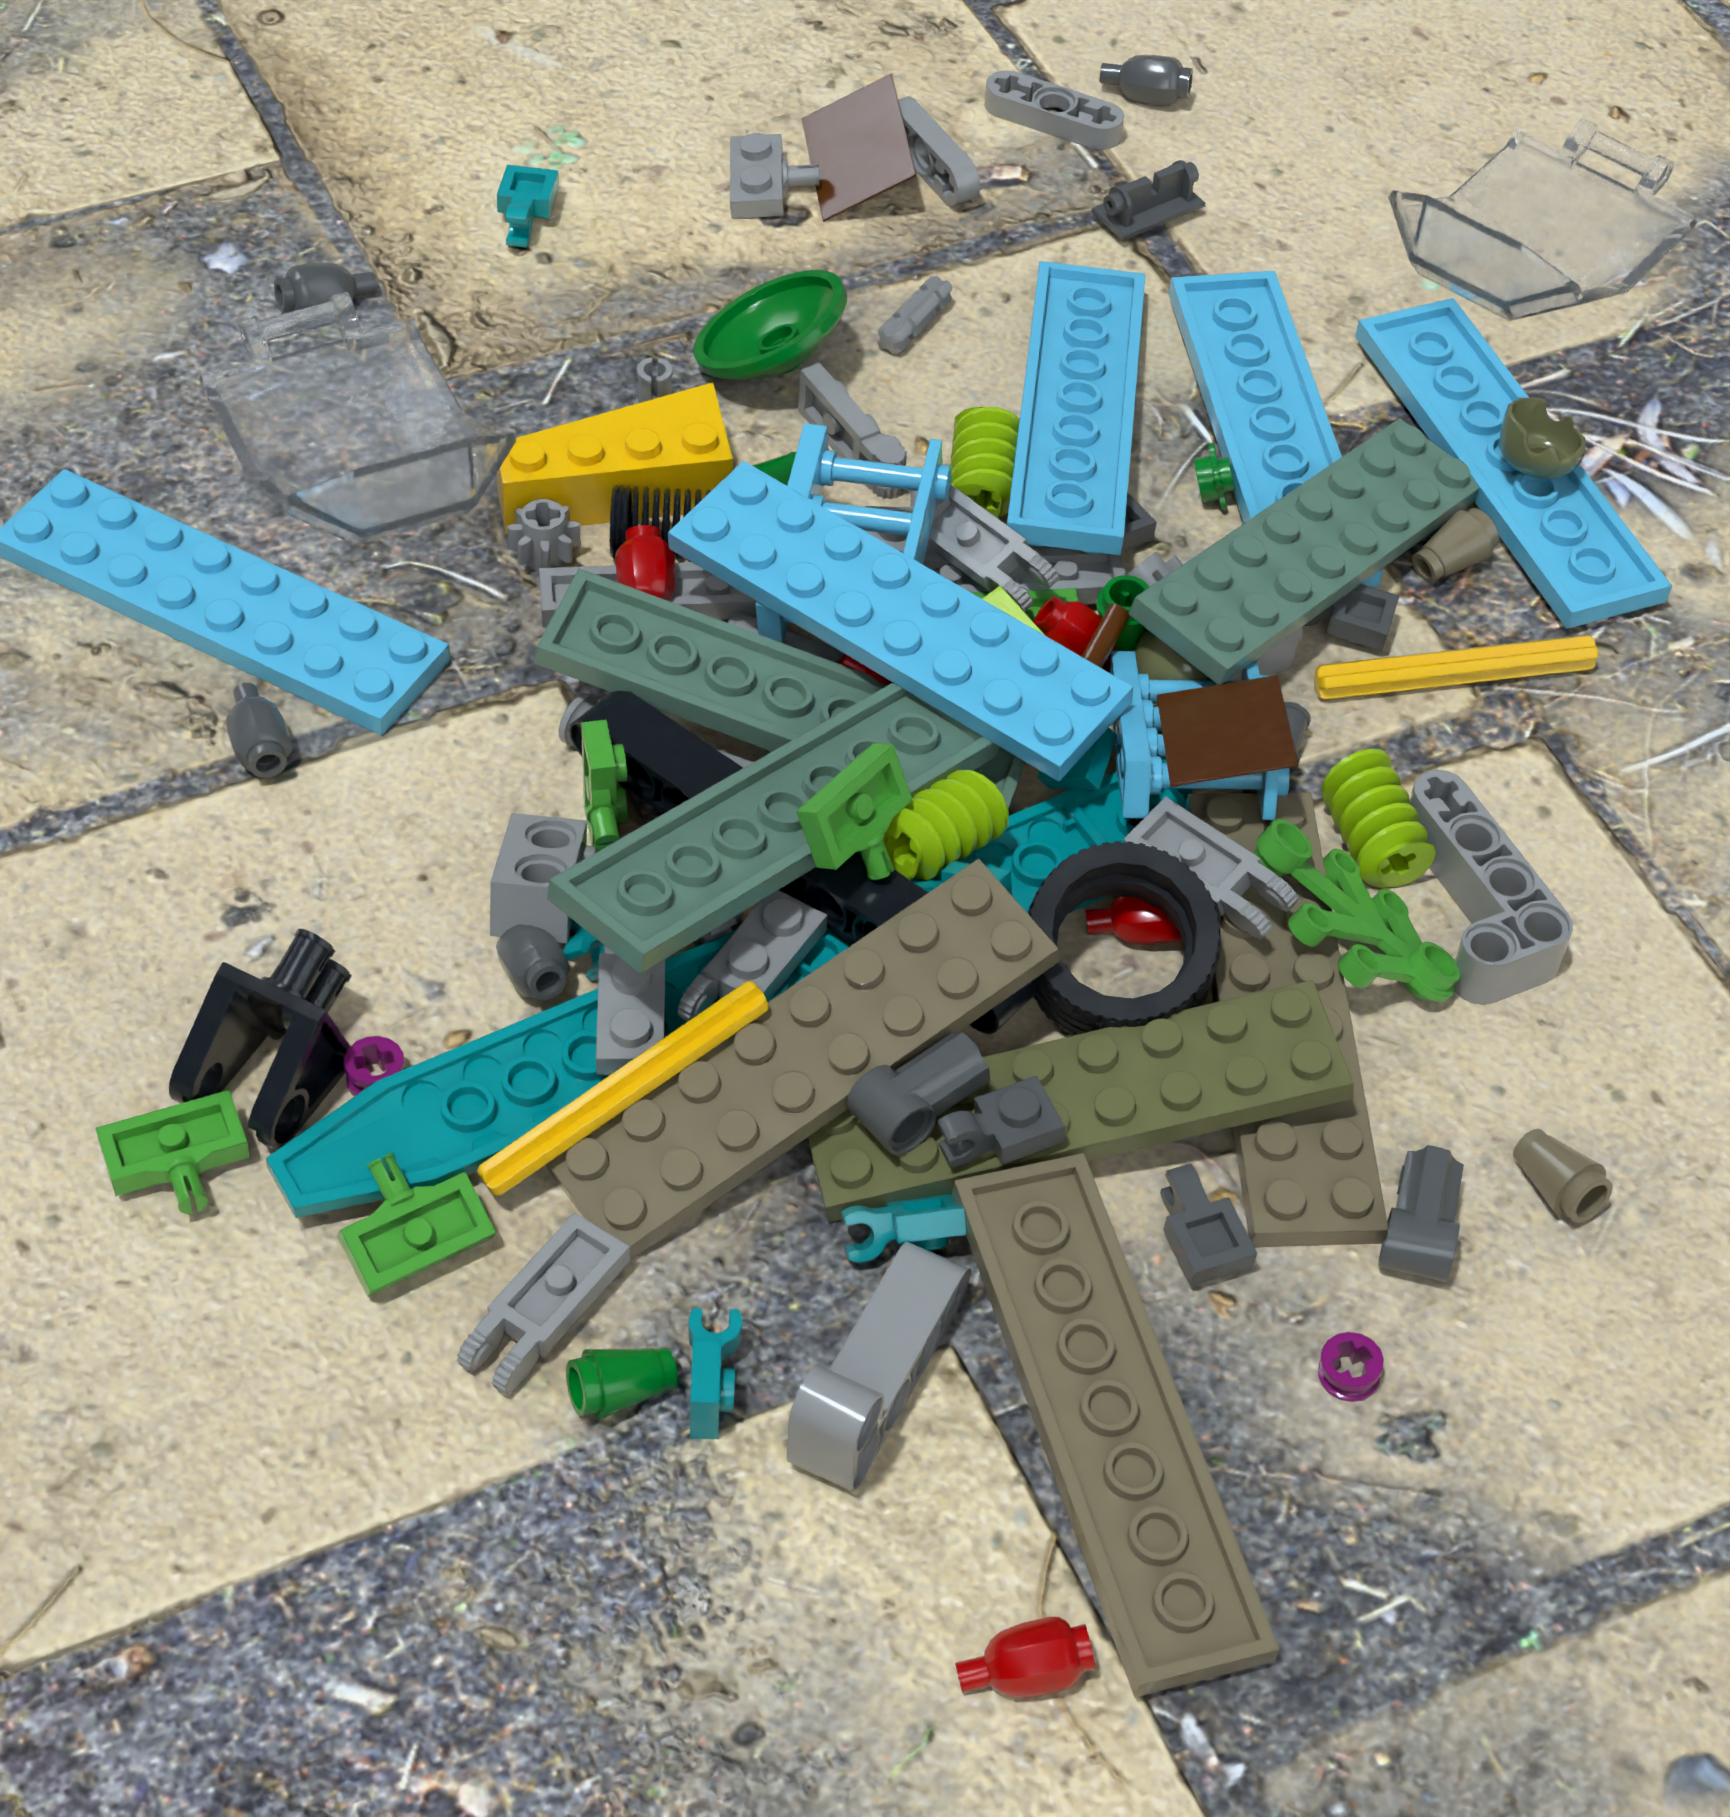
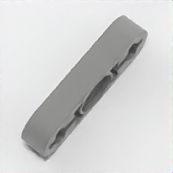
M1016 71L995 72L987 79L984 105L986 110L993 116L1097 150L1113 148L1121 141L1124 113L1120 107L1113 103ZM1044 108H1057L1064 111L1051 112L1045 110Z
M907 96L898 99L915 172L950 207L976 199L980 192V180L977 169L970 157L914 98Z

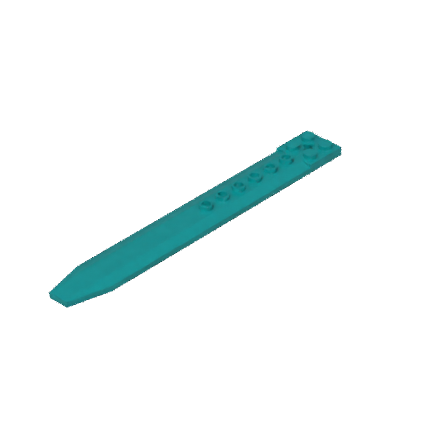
M1162 759V763H1167L1166 759ZM1117 771L1103 777L1099 790L1072 789L1010 815L1009 825L1003 835L989 841L987 845L973 851L971 855L957 862L971 864L980 859L986 867L1010 870L1012 896L1028 913L1039 887L1050 872L1057 868L1059 863L1066 860L1070 855L1077 854L1079 850L1088 849L1096 844L1099 846L1102 843H1114L1115 841L1124 843L1123 839L1135 828L1130 825L1131 818H1123ZM1161 788L1160 795L1150 794L1148 814L1165 796L1185 809L1188 794L1194 793L1191 789ZM1136 818V819H1137L1139 822H1141L1144 818ZM1108 896L1085 901L1071 912L1076 911L1082 907H1085ZM827 928L824 935L771 1000L852 944ZM735 931L665 960L664 1038L687 1023L686 1020L678 1017L677 1013L683 993L691 986L693 980L699 974H702L704 968ZM598 988L376 1081L266 1157L267 1168L294 1217L299 1218L385 1200L367 1165L379 1157L382 1161L384 1155L394 1153L395 1159L410 1189L422 1186H435L463 1172H466L467 1175L476 1172L480 1164L610 1076L596 1075ZM717 997V998L715 999V1001H714L711 1005H713L714 1003H716V1002H717L718 1000H720L721 998H720V997Z

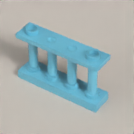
M804 423L787 486L864 531L907 536L903 553L923 564L937 500L947 501L949 497L952 466L943 465L942 440L930 439L924 468L839 458L836 451L828 449L827 426ZM834 481L913 490L918 491L913 513L826 502V497L822 496L824 485L833 486ZM756 601L758 634L783 643L788 623L793 622Z
M1111 651L1110 674L1133 686L1132 703L1111 725V730L1117 734L1113 747L1123 818H1145L1149 812L1150 794L1160 795L1161 788L1253 789L1257 791L1262 820H1275L1277 796L1288 795L1289 768L1170 787L1167 763H1162V759H1166L1163 734H1157V731H1162L1159 708L1153 707V704H1158L1157 695L1218 684L1212 680H1149L1148 674L1138 673L1135 651ZM1255 660L1242 670L1241 681L1268 677L1269 675H1260L1257 660ZM1226 681L1225 683H1231V682H1237V681Z

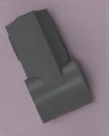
M952 1032L897 1070L888 1065H881L866 1072L852 1087L847 1097V1107L891 1154H906L924 1142L931 1133L937 1116L990 1081L989 1066L980 1054L978 1046L964 1032L959 1035Z
M1427 1145L1421 1150L1407 1151L1401 1168L1395 1208L1392 1207L1387 1220L1388 1233L1385 1240L1382 1241L1378 1267L1447 1283L1460 1230V1223H1455L1454 1219L1464 1164L1458 1162L1452 1156L1450 1150Z

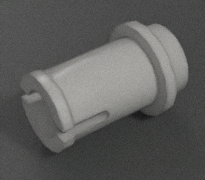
M652 357L642 360L637 365L638 398L634 401V404L672 394L673 368L669 361L658 358L657 376L652 375Z

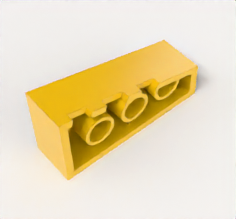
M713 382L495 444L497 490L505 534H507L508 525L516 524L515 510L517 508L523 509L528 503L539 499L555 501L562 507L568 506L570 521L580 522V526L610 523L612 490L616 484L619 487L621 485L624 487L629 485L631 487L632 506L633 488L635 486L639 488L638 520L642 519L643 492L646 486L650 489L649 518H652L654 489L656 487L660 489L659 517H663L664 490L667 487L670 489V516H673L674 495L677 488L681 490L680 515H683L685 491L688 488L691 490L692 510L695 505L696 490H701L702 500L705 498L707 490L710 489L712 491L733 471V458Z

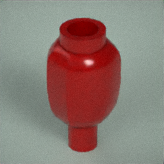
M638 525L629 528L625 532L626 541L619 547L615 556L617 582L670 601L674 593L676 575L673 550L669 549V545L661 538V530L658 527Z
M1053 597L1038 611L1034 624L1045 636L1081 656L1102 618L1079 601L1063 602L1058 597ZM1117 642L1115 643L1112 651L1117 650ZM1111 652L1102 667L1103 670L1109 673Z
M1118 896L1108 908L1085 910L1088 935L1113 932L1120 940L1136 945H1155L1182 940L1179 930L1162 910L1138 898Z
M1060 1617L1036 1619L1005 1629L990 1640L984 1651V1656L955 1663L962 1693L992 1686L994 1690L1003 1696L1011 1698L1036 1697L1069 1689L1079 1681L1082 1672L1096 1669L1086 1625L1070 1627L1069 1623Z

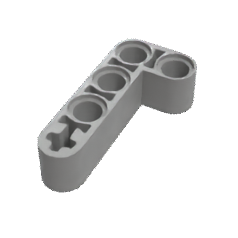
M1438 769L1426 771L1419 775L1414 782L1410 805L1416 808L1419 823L1425 826L1429 838L1427 843L1435 846L1436 856L1429 869L1471 922V925L1466 928L1462 935L1455 958L1456 965L1460 971V978L1455 983V992L1462 999L1470 1003L1486 1005L1501 1001L1554 979L1560 969L1573 932V921L1568 912L1465 781L1454 773Z
M907 1241L900 1247L829 1370L822 1366L814 1365L801 1383L789 1415L787 1462L850 1491H855L859 1487L955 1317L965 1296L971 1277V1269Z

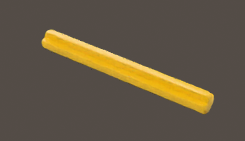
M1582 635L1322 664L1315 669L1314 687L1320 699L1329 700L1591 670L1596 666L1598 647H1596L1593 637Z
M746 981L480 1164L477 1169L480 1179L494 1196L504 1194L767 1012L769 1004L765 995L754 982Z

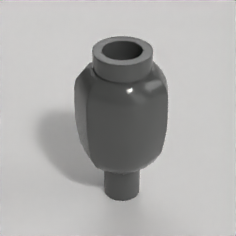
M1136 55L1129 58L1122 65L1102 63L1099 81L1103 84L1119 85L1123 94L1130 100L1147 105L1171 106L1179 98L1189 99L1193 68L1183 67L1182 63L1173 57Z
M334 263L296 265L287 271L285 278H277L274 282L275 300L281 312L291 310L293 315L298 318H311L336 313L347 308L355 296L376 293V280L372 272L351 274L344 267Z
M239 684L233 691L236 704L232 707L226 718L227 731L234 754L240 764L255 776L261 778L276 776L285 769L287 758L293 751L287 724L276 705L266 698L259 696L257 687L254 684Z
M518 924L509 928L499 938L496 950L500 964L513 986L523 996L548 1000L556 997L563 991L570 970L567 957L554 936L544 929Z

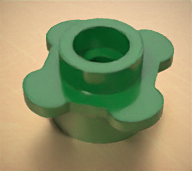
M1211 443L1208 444L1209 456L1194 459L1196 476L1202 502L1220 500L1223 511L1228 509L1225 492L1234 491L1235 485L1229 457L1218 459L1215 444Z

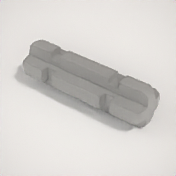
M930 276L919 287L920 290L915 291L892 317L878 329L880 338L877 340L879 347L881 349H888L892 354L901 353L911 343V340L938 315L937 312H940L951 301L950 292L953 288L948 280L942 281L938 276Z

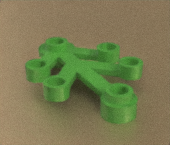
M1276 819L1257 838V848L1253 854L1261 859L1263 866L1274 872L1279 878L1285 874H1291L1335 911L1322 910L1313 903H1304L1288 920L1289 929L1300 942L1310 947H1316L1326 936H1332L1376 945L1387 954L1374 953L1368 947L1361 944L1353 945L1338 961V968L1341 974L1352 985L1358 988H1367L1379 977L1402 982L1412 995L1421 1000L1445 1002L1454 994L1455 983L1460 978V971L1455 960L1439 945L1432 942L1422 943L1408 917L1409 911L1406 904L1397 894L1388 889H1381L1371 898L1360 877V868L1349 854L1340 849H1332L1323 858L1325 877L1307 862L1313 854L1311 843L1306 835L1294 824L1283 819Z

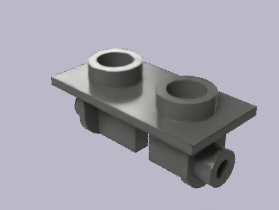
M1178 160L1171 166L1154 172L1153 183L1144 176L1125 185L1112 187L1109 195L1104 197L1103 204L1093 207L1092 213L1122 241L1205 207V202L1193 192L1194 182H1197L1199 179L1198 169L1192 162L1186 163L1183 160Z

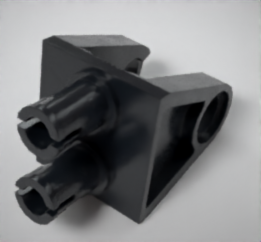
M301 928L297 929L293 941L270 978L264 976L259 979L230 964L222 962L214 976L169 1081L170 1097L179 1103L222 1092L267 1037L279 1040L284 1036L248 1120V1127L256 1131L258 1141L275 1150H278L295 1137L345 1074L344 1056L350 1047V1044L328 1012L345 984L350 981L352 975L349 974L350 972L345 967L330 959L336 952L330 943L320 936Z

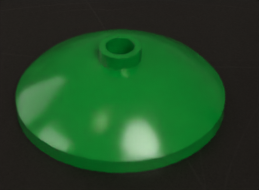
M824 270L795 272L763 283L730 302L704 326L694 344V357L703 372L725 380L762 379L791 372L812 356L837 327L846 307L847 291L836 274Z

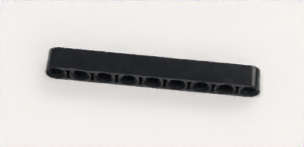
M629 691L610 692L569 725L570 740L582 757L581 722L607 720L611 744H623L625 752L627 781L618 783L662 814L743 769L742 766ZM860 851L855 852L836 870L815 867L779 889V891L827 914V928L852 945L929 893L895 869L885 878L878 880L869 879ZM1037 977L969 1024V1026L985 1034L997 1032L1037 994L1040 988L1039 978Z

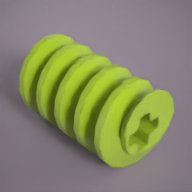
M972 407L963 410L955 416L950 463L952 466L951 485L993 516L999 518L1007 514L1009 510L1020 418L1011 411L1000 407Z
M1380 749L1357 751L1343 758L1331 768L1323 780L1321 794L1325 805L1330 809L1334 823L1339 828L1343 842L1347 844L1350 856L1360 868L1361 879L1371 886L1394 888L1412 883L1422 876L1433 864L1436 856L1435 846L1427 843L1429 839L1425 826L1419 823L1418 812L1416 808L1410 805L1409 794L1407 790L1401 787L1400 777L1392 769L1389 755Z
M956 770L949 774L946 779H941L932 784L930 789H924L915 794L912 801L893 818L883 840L891 863L897 872L909 880L913 878L929 880L940 874L941 870L952 861H958L971 855L973 851L982 848L989 841L1003 835L1009 825V811L1003 795L987 777L973 770Z

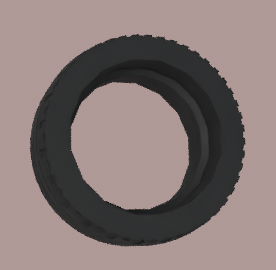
M1115 841L1114 843L1106 842L1099 846L1096 844L1088 849L1079 850L1077 854H1072L1066 860L1059 863L1057 868L1050 872L1039 887L1029 907L1028 915L1056 946L1059 927L1068 913L1085 901L1108 895L1138 898L1162 910L1179 930L1184 944L1183 965L1175 980L1159 992L1136 998L1106 996L1078 982L1061 962V959L1060 962L1038 976L1040 988L1037 994L1033 996L1034 1000H1037L1039 1008L1045 1013L1046 1017L1049 1020L1051 1019L1054 1025L1061 1028L1067 1035L1074 1036L1108 1027L1143 1026L1153 1020L1167 1019L1174 1013L1177 1014L1182 1010L1201 1006L1213 982L1220 958L1221 931L1218 912H1216L1215 903L1211 898L1209 890H1206L1204 882L1198 878L1194 871L1192 872L1186 863L1180 862L1176 856L1173 857L1167 851L1158 850L1154 846H1145L1143 843L1134 844L1130 841H1127V843H1121V841Z

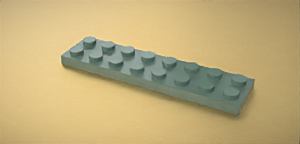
M1399 418L1137 595L1128 614L1216 684H1224L1442 526L1455 512L1464 510L1475 500L1479 487L1470 475V470L1464 462L1449 455L1426 438L1418 428L1407 424Z
M580 568L577 570L536 646L533 662L536 665L609 692H632L658 710L769 751L778 749L889 685L877 681L871 675ZM999 746L997 756L974 771L983 774L996 785L1005 799L1007 808H1009L1026 762Z
M891 683L549 879L547 899L637 972L642 974L815 868L816 865L796 811L873 743L894 745L912 798L920 791L930 789V786L937 781L946 779L949 774L956 770L974 771L995 758L998 754L999 746L895 683Z

